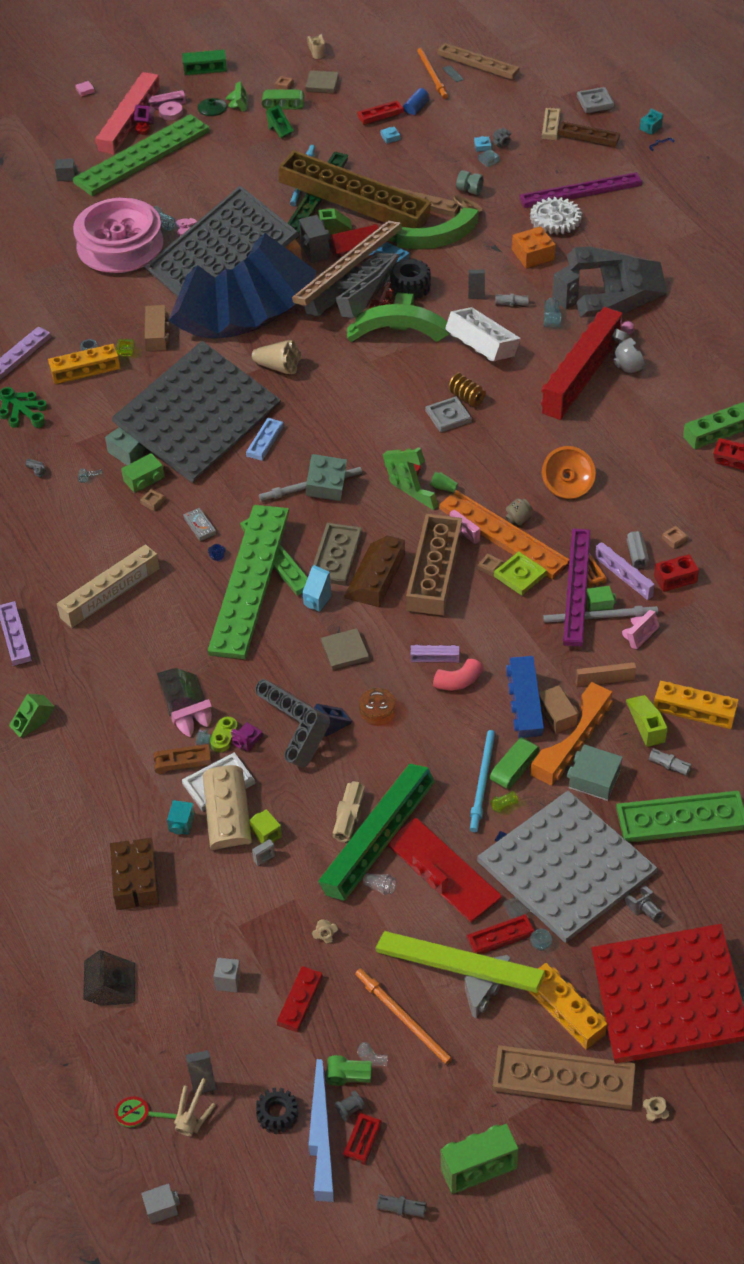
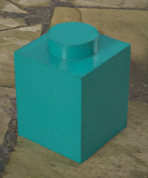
M173 800L167 818L169 832L177 835H189L195 817L193 803Z

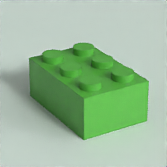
M507 1124L502 1126L494 1125L484 1133L471 1134L465 1140L458 1143H448L441 1149V1171L451 1194L517 1169L518 1147Z

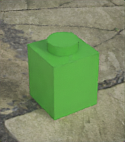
M610 586L587 589L586 602L589 612L613 610V606L616 604V595L612 593Z

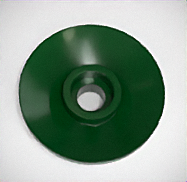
M207 98L198 104L199 113L205 116H218L227 109L226 102L219 98Z

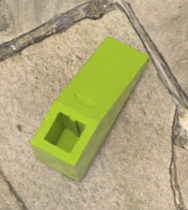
M645 695L626 699L645 746L649 747L665 743L667 726L659 710Z

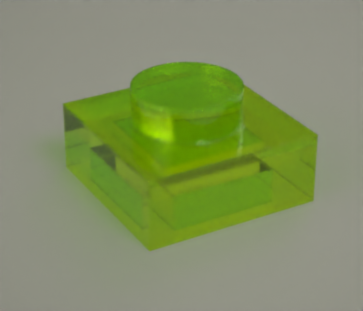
M118 339L115 348L117 355L132 356L135 340Z

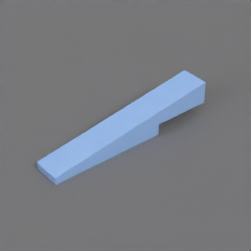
M317 1059L309 1135V1153L311 1156H317L314 1197L315 1201L334 1202L323 1060Z

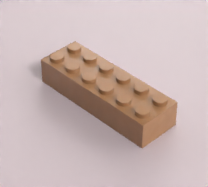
M433 514L425 515L406 595L407 611L444 616L462 536V518Z

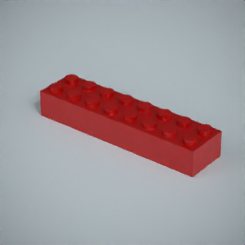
M603 307L596 314L594 321L589 323L587 330L581 334L579 341L574 343L571 352L566 354L565 360L559 363L556 372L552 373L549 381L543 385L541 391L543 393L541 401L542 414L558 420L563 418L616 345L612 335L615 329L621 330L622 312Z

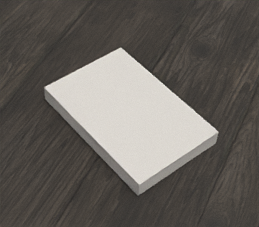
M235 752L182 779V784L202 812L206 810L203 773L208 769L236 765L243 769L246 788L255 784V779Z

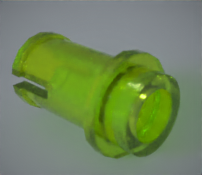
M511 791L503 796L493 797L490 804L495 812H502L503 808L518 803V797L514 791Z

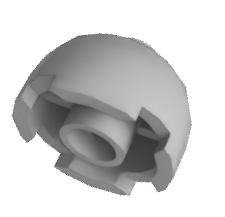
M632 338L621 342L615 351L616 358L614 363L616 367H621L627 373L638 372L644 369L645 365L640 350L638 351L633 346L636 343Z

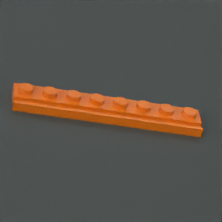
M457 490L439 504V509L449 516L453 510L459 512L480 528L481 536L512 555L519 551L547 570L546 576L552 580L564 570L566 565H569L570 559Z

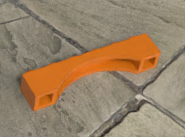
M593 682L589 684L581 697L582 717L577 728L562 742L542 749L531 763V776L551 786L556 780L561 779L564 768L571 765L575 753L581 751L585 739L591 737L595 725H599L604 713L611 709L613 705L612 691Z

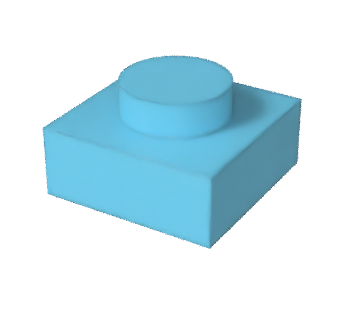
M395 127L381 130V136L386 143L400 140V134Z
M481 136L474 138L476 152L491 151L489 137Z

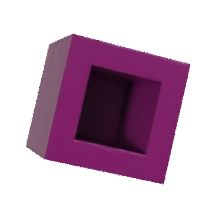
M135 105L134 120L153 123L155 108Z

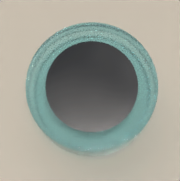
M93 339L82 341L80 344L81 351L97 348V342Z

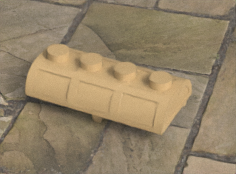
M236 765L208 769L203 773V785L210 850L243 844L249 845L252 843L243 769Z

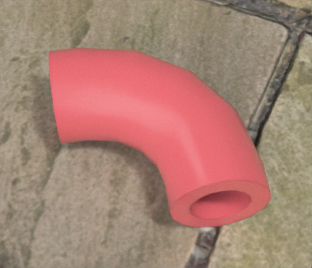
M468 659L459 670L445 671L438 669L434 677L433 687L448 691L464 689L478 679L484 667L478 660Z

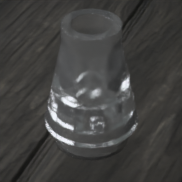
M366 873L363 885L384 895L393 894L396 888V878L392 877L391 874Z

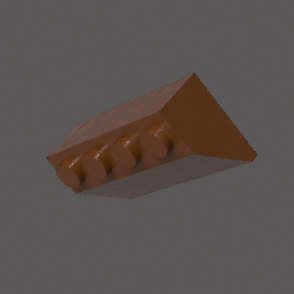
M387 535L371 543L344 598L380 607L405 556V540Z

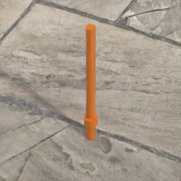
M418 48L417 52L432 77L437 92L441 94L443 99H447L448 94L444 84L440 82L423 49Z
M361 968L356 971L355 975L366 985L365 988L371 994H375L445 1065L451 1062L452 1058L381 988V984L375 978L372 979Z

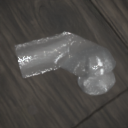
M367 1042L359 1045L357 1051L363 1061H372V1066H387L388 1055L375 1054L371 1045Z

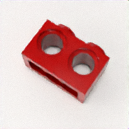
M719 438L713 453L715 463L744 470V444Z
M690 554L655 564L654 578L663 592L698 582L699 568Z

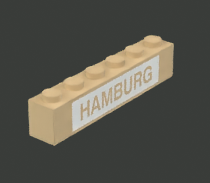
M145 544L59 601L57 606L60 618L73 628L159 570L157 553Z

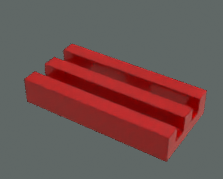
M360 1113L344 1150L343 1157L347 1159L348 1157L352 1158V1161L355 1162L357 1160L361 1161V1164L365 1165L382 1125V1120ZM365 1120L367 1121V1123L365 1125L361 1138L358 1142L355 1152H352L351 1150L354 1145V1142L357 1138L361 1125ZM372 1123H373V1124H375V1125H374V1128H373V1130H372V1133H371V1135H370V1137H369V1140H368V1142H367V1145H366V1147H365V1150H364V1152H363V1155H360V1152H361V1150H362V1147H363V1145H364V1142H365V1140H366V1137H367V1135H368V1132H369V1130H370V1128H371V1125H372Z

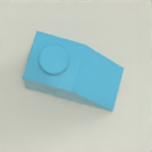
M313 565L303 590V603L308 608L320 612L332 597L330 572Z

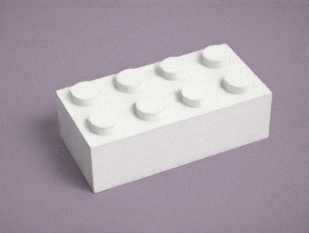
M472 307L451 311L445 328L453 337L461 339L464 344L470 345L476 352L484 354L491 361L515 356L521 339Z

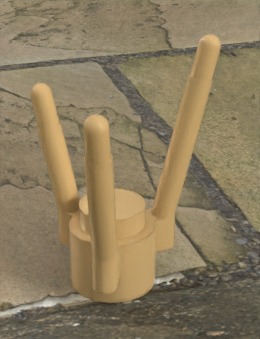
M205 1078L200 1082L189 1111L184 1112V1114L183 1110L188 1087L186 1085L183 1087L174 1124L176 1125L175 1130L185 1136L191 1137L193 1132L197 1134L200 1126L216 1106L215 1103H212L198 1122H196L197 1117L193 1115V1112L206 1083Z

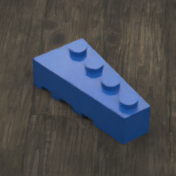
M534 656L512 657L509 660V665H506V675L509 679V695L512 697L511 712L515 715V719H513L514 731H517L518 738L542 736L544 727Z

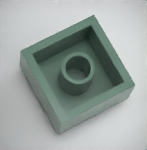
M312 454L305 496L341 501L347 460Z

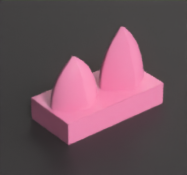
M649 610L644 616L631 618L634 626L623 630L622 634L629 640L631 648L638 649L660 627L656 612Z
M208 699L172 712L171 719L173 724H176L179 730L188 737H192L193 718L203 726L208 727L212 719L210 700Z

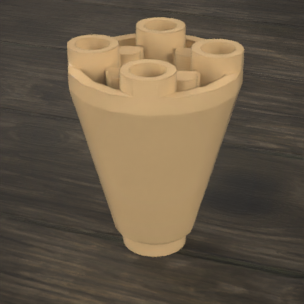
M286 340L259 347L252 352L254 363L285 374H296L298 361L302 357L301 351H298L294 340Z

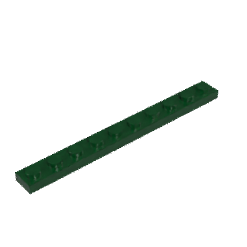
M334 151L328 163L343 168L348 161V155ZM307 193L288 221V224L298 232L299 236V219L311 217L323 200L322 198Z

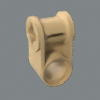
M322 34L317 37L308 36V47L311 50L312 56L316 59L325 57V45Z

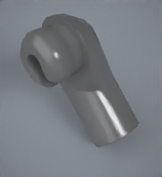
M29 458L26 460L25 466L34 469L33 471L36 476L41 477L45 474L46 470L43 462Z

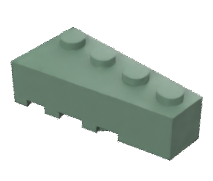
M120 427L105 437L108 453L126 465L135 462L138 458L140 459L146 449L145 446Z

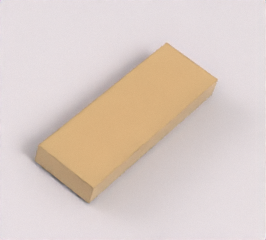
M546 108L542 139L557 140L560 109Z

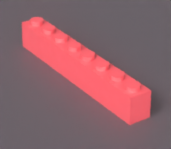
M142 72L99 135L96 136L95 143L99 152L115 154L137 122L134 120L135 105L148 106V97L154 96L159 90V75Z

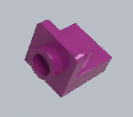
M246 722L239 731L236 729L231 731L232 743L237 748H242L248 752L263 737V733Z

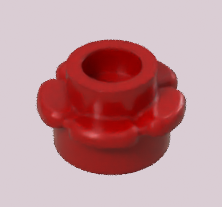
M141 121L136 125L138 134L146 135L149 133L150 125L145 121Z

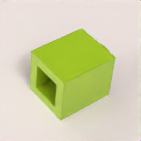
M267 809L255 814L249 820L251 832L261 844L269 839L274 843L282 837L281 825Z

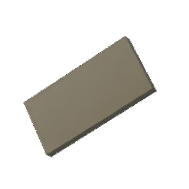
M334 523L326 524L313 565L330 572L331 584L346 586L363 532L361 527Z

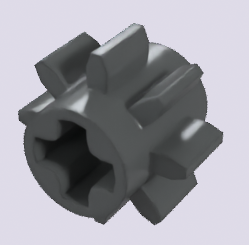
M504 127L497 129L493 134V143L500 148L507 146L511 141L509 137L511 133Z

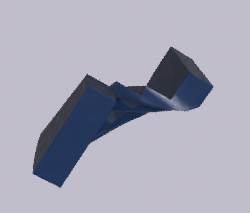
M264 233L254 242L247 258L243 259L233 269L226 268L216 277L198 265L190 271L185 278L168 320L180 329L198 337L216 339L248 333L271 323L296 303H293L292 297L314 280L317 271L268 234Z

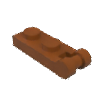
M209 744L162 750L153 754L154 762H156L154 768L157 774H164L170 770L211 765Z

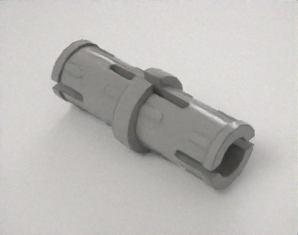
M496 294L495 305H510V307H513V305L528 306L529 295Z
M653 748L649 756L650 761L664 766L667 770H675L685 776L688 775L692 766L691 763L682 761L673 754L669 755Z

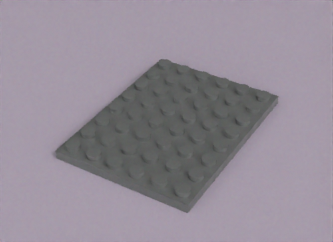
M240 185L149 262L145 268L178 298L187 274L197 265L216 277L224 269H233L243 259H246L251 252L254 242L264 233L284 247L297 238L299 234Z
M201 341L112 417V422L193 483L280 404L281 399L205 342Z

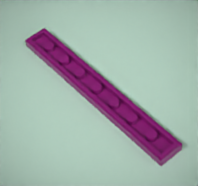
M635 172L520 194L519 199L523 207L528 208L537 205V202L542 203V199L547 201L548 197L551 200L554 197L557 200L561 197L562 200H570L642 186V180L638 173Z
M572 529L563 645L583 646L591 531L589 529Z

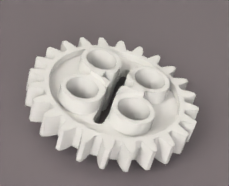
M548 197L547 201L542 199V203L537 202V205H533L530 220L534 227L541 226L545 232L549 231V234L555 232L558 235V232L564 234V231L570 233V229L575 230V227H578L579 223H581L582 212H580L581 208H578V204L574 205V201L568 202V199L562 200V197L559 200L556 197L551 200Z

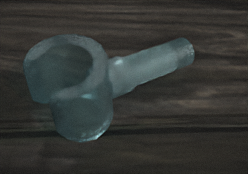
M80 469L78 472L79 482L85 483L88 481V477L102 474V469L95 471Z

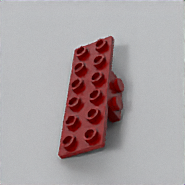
M414 818L398 830L387 845L470 923L501 899L499 892L417 818Z

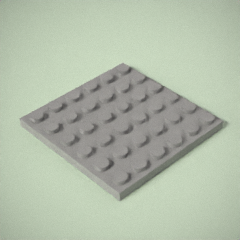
M566 791L477 856L478 863L565 943L657 873V867L624 840L623 837L570 791Z

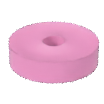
M165 102L159 107V115L165 120H175L183 114L182 105L178 102Z

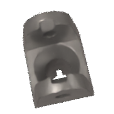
M644 886L641 888V895L643 897L638 900L630 895L625 898L627 906L635 915L644 912L655 923L663 919L664 912L654 904L653 891L648 887Z

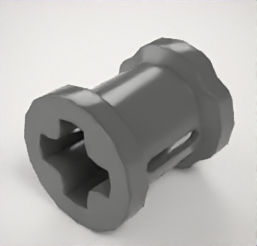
M356 1091L351 1092V1096L342 1102L337 1101L335 1103L336 1110L344 1121L348 1120L349 1116L357 1110L365 1109L364 1102Z

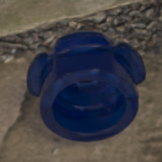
M214 544L208 548V553L212 560L219 561L224 558V552H226L224 546Z

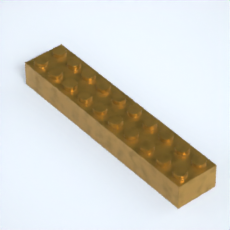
M295 150L278 167V182L385 223L393 221L401 223L402 227L421 228L430 217L431 201Z

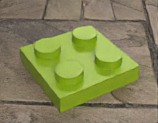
M519 551L494 571L495 578L521 596L547 575L545 568Z

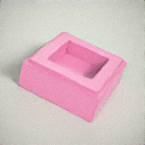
M89 81L75 85L81 97L95 93L94 87Z

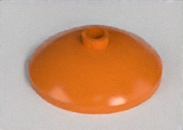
M563 446L556 448L544 460L542 466L543 482L551 493L560 498L575 499L581 497L590 490L595 481L596 470L591 457L577 447ZM567 473L569 478H565L564 474Z

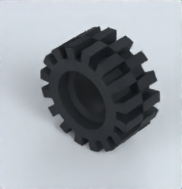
M272 1088V1093L266 1090L265 1096L262 1094L259 1096V1101L257 1100L256 1115L262 1129L266 1127V1132L269 1133L273 1129L274 1134H278L279 1129L284 1133L286 1132V1127L289 1130L292 1128V1123L295 1124L297 1121L298 1107L294 1095L291 1096L290 1091L287 1090L284 1093V1088H280L279 1092H276V1088ZM275 1104L283 1105L286 1109L285 1113L278 1117L269 1115L268 1110Z

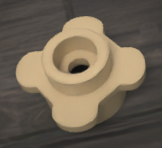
M321 919L317 922L316 930L312 932V935L315 939L320 938L325 943H330L333 940V934L337 932L338 928L336 924Z
M652 1097L643 1102V1107L647 1111L646 1118L649 1121H654L657 1118H668L669 1111L666 1110L664 1098Z

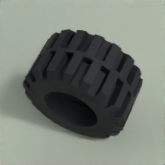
M417 259L396 262L390 273V289L395 296L397 292L414 294V300H417L427 295L428 291H430L431 271L426 263Z

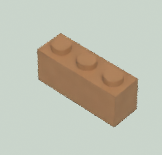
M165 305L145 306L146 351L166 350L167 343H169V333L167 332H170V327L167 321H169L170 314L169 311H166Z

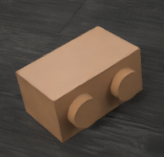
M559 685L539 693L541 712L555 734L577 726L578 710L576 706H572L568 694L565 691L563 692Z

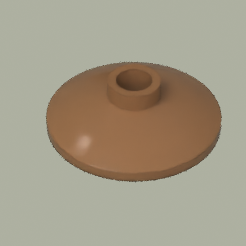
M459 195L454 196L455 202L461 207L460 210L464 207L476 209L478 213L482 212V208L472 200Z

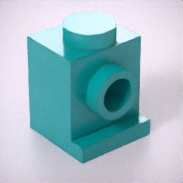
M651 108L649 113L640 119V130L651 135L662 127L664 114Z

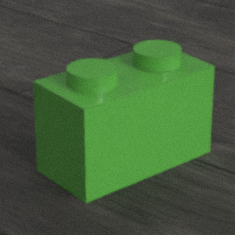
M152 453L121 468L123 481L134 493L165 478L163 465Z

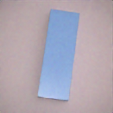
M267 418L247 449L246 456L262 461L284 427V423Z

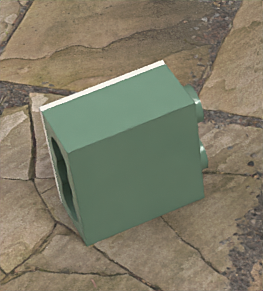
M584 744L581 751L576 752L574 767L570 766L567 778H570L569 788L608 801L621 771L622 756Z

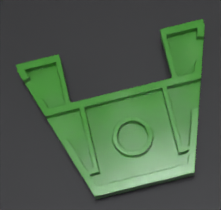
M410 448L405 451H401V449L386 451L383 454V459L391 484L432 510L437 508L438 503L435 493L421 489L414 464L421 466L425 462L422 449L416 448L412 450Z

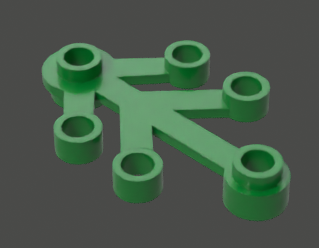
M4 387L0 390V400L2 401L0 409L1 419L9 418V403L13 405L12 414L8 420L10 427L16 428L20 425L18 418L20 411L31 420V424L34 427L40 428L44 425L45 418L43 413H33L27 408L37 407L39 411L47 409L45 400L36 401L37 395L35 392H15L11 387ZM18 399H27V401H19Z

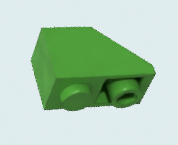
M336 209L319 210V219L323 221L325 230H328L329 235L352 230L351 220Z
M27 694L9 726L19 737L23 738L46 723L55 706L44 695Z

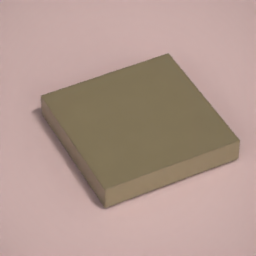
M310 70L305 87L306 92L335 93L339 72Z
M357 628L321 638L323 649L332 670L369 661L368 653Z

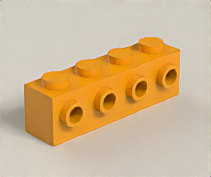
M114 344L48 359L54 384L120 369Z
M660 680L654 699V706L661 713L732 729L739 699Z
M547 963L539 967L538 969L545 970L546 976L538 993L528 992L587 1050L606 1035V1019L602 1014H597L591 1008L587 999L581 998L576 993L572 984L566 983L561 978L557 969L551 968Z

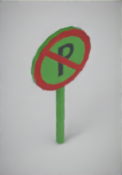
M136 1096L122 1099L115 1108L117 1122L126 1127H136L142 1124L148 1116L174 1119L177 1117V1114L149 1112L146 1101Z

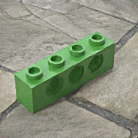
M744 402L686 423L683 437L695 450L714 443L719 438L724 439L743 432Z

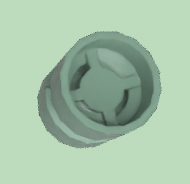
M462 170L458 175L456 188L459 191H469L471 194L479 195L483 187L484 177L476 173L472 175L471 172Z

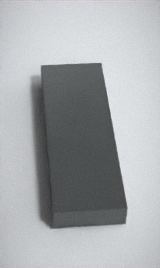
M209 1051L186 1055L194 1095L203 1078L206 1079V1083L202 1093L216 1090Z

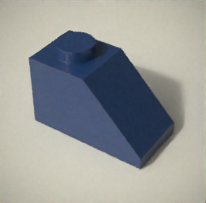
M318 703L315 705L316 709L325 713L330 718V724L324 735L325 737L353 722L342 708Z

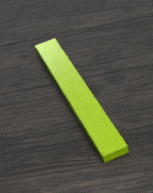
M384 931L376 946L377 953L538 993L546 976L545 970Z

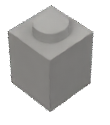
M217 958L213 977L216 990L238 992L241 977L239 960Z
M169 1183L141 1193L150 1224L178 1215L176 1206L180 1205L176 1190L171 1192Z

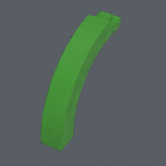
M463 207L460 213L453 219L434 227H402L388 241L397 242V247L406 249H430L451 244L465 237L478 224V210Z
M389 304L370 308L359 313L355 323L347 327V339L353 342L369 331L387 326L413 328L430 336L435 342L449 335V332L445 330L447 321L430 310L413 305Z

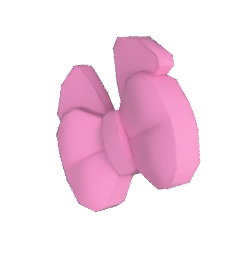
M193 218L177 220L176 227L180 228L177 231L178 236L180 237L190 228L189 226L194 225L197 221Z

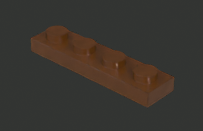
M562 122L558 129V135L616 147L620 139V133L568 122Z

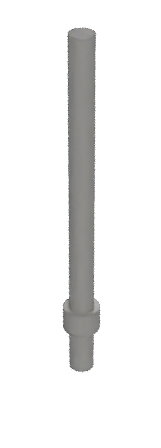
M361 467L346 470L345 478L362 474ZM307 481L284 488H273L272 491L259 494L260 501L271 498L278 499L282 495L306 489Z
M634 606V608L585 612L584 620L624 616L638 617L645 615L649 610L655 611L658 614V607ZM565 614L543 615L544 623L565 621Z

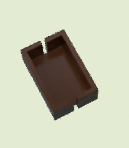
M152 838L133 840V844H130L129 841L110 843L113 898L116 910L136 908L133 892H137L140 907L158 905L156 859Z

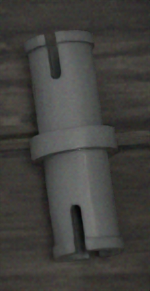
M379 1194L377 1210L398 1212L400 1216L409 1214L425 1218L427 1202L406 1199V1196L397 1198Z

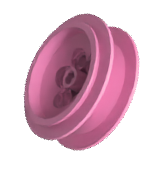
M112 198L97 202L83 210L76 218L73 226L79 258L87 266L102 272L121 273L139 269L160 254L164 243L160 230L161 219L158 212L151 205L137 199Z

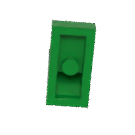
M279 105L266 111L269 130L274 128L280 138L294 131Z

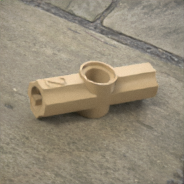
M352 781L347 784L343 800L338 804L337 820L332 833L333 838L338 842L345 843L349 841L355 822L358 823L361 802L365 791V786L359 782Z

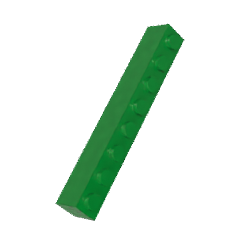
M408 764L318 880L326 896L343 901L347 899L435 783L428 767Z

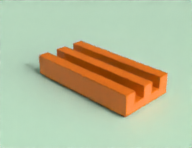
M589 553L588 562L598 575L597 578L588 565L587 585L589 588H592L594 584L598 586L600 582L606 583L607 578Z

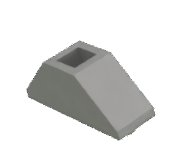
M507 955L495 957L496 959L510 962V957ZM467 975L465 977V992L472 1016L477 1018L480 1012H485L489 1005L490 997L497 994L501 984Z

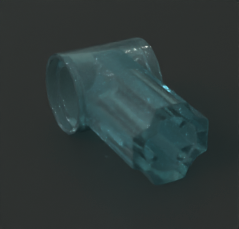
M154 206L153 208L156 209L160 216L161 227L169 231L173 230L176 219L165 214L159 206Z
M549 298L545 301L544 327H561L559 301L555 298Z

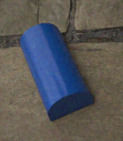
M419 88L403 105L404 112L416 115L429 101L428 92L423 88Z

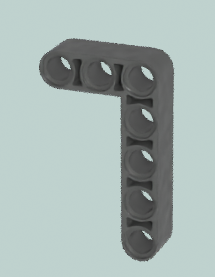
M265 679L260 680L255 687L256 694L300 722L285 751V760L302 768L308 766L329 727V716L281 686Z

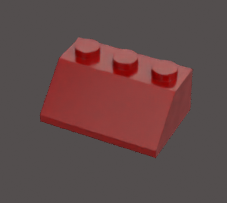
M378 224L331 235L328 240L331 252L334 256L343 257L378 229Z

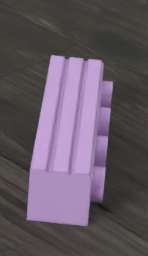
M411 645V662L459 663V646Z

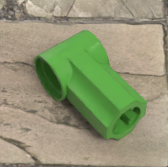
M330 1056L327 1059L326 1082L334 1086H341L346 1082L371 1083L372 1061L347 1060L343 1056Z

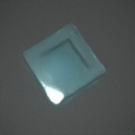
M489 149L479 154L478 160L489 167L500 161V156Z

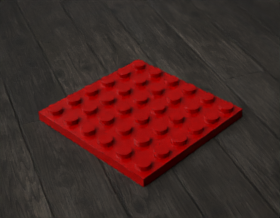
M722 924L591 947L615 1064L744 1041V1006Z

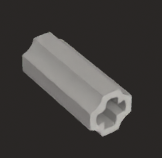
M640 531L630 532L627 534V543L633 567L644 569L649 565V558L643 534Z

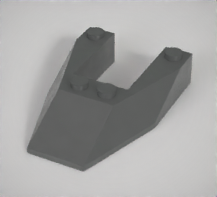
M591 246L574 247L567 254L570 271L601 269L605 293L584 295L577 301L580 318L594 317L603 307L625 314L667 294L661 262Z
M374 253L368 256L342 276L340 280L331 285L330 288L321 293L320 296L311 301L310 304L304 306L306 314L319 316L323 314L324 310L337 302L342 317H357L382 289L399 258V254Z

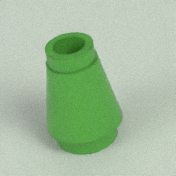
M435 472L430 485L434 486L435 489L455 493L458 483L442 472Z

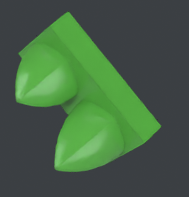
M240 81L236 83L235 90L226 99L232 100L228 107H239L243 112L247 110V91Z

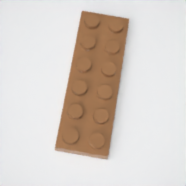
M498 1045L493 1091L631 1110L635 1063L623 1062L615 1064L613 1060Z

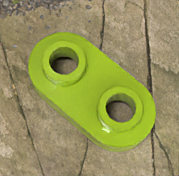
M224 717L218 721L210 738V745L213 751L222 753L230 748L232 744L231 731L233 729L238 730L237 721L234 718Z

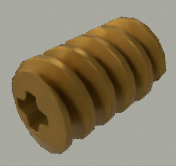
M460 372L456 373L450 380L449 391L452 394H455V396L464 400L472 407H477L483 402L486 391L482 390L480 385L477 386V383L467 379L466 376H462Z

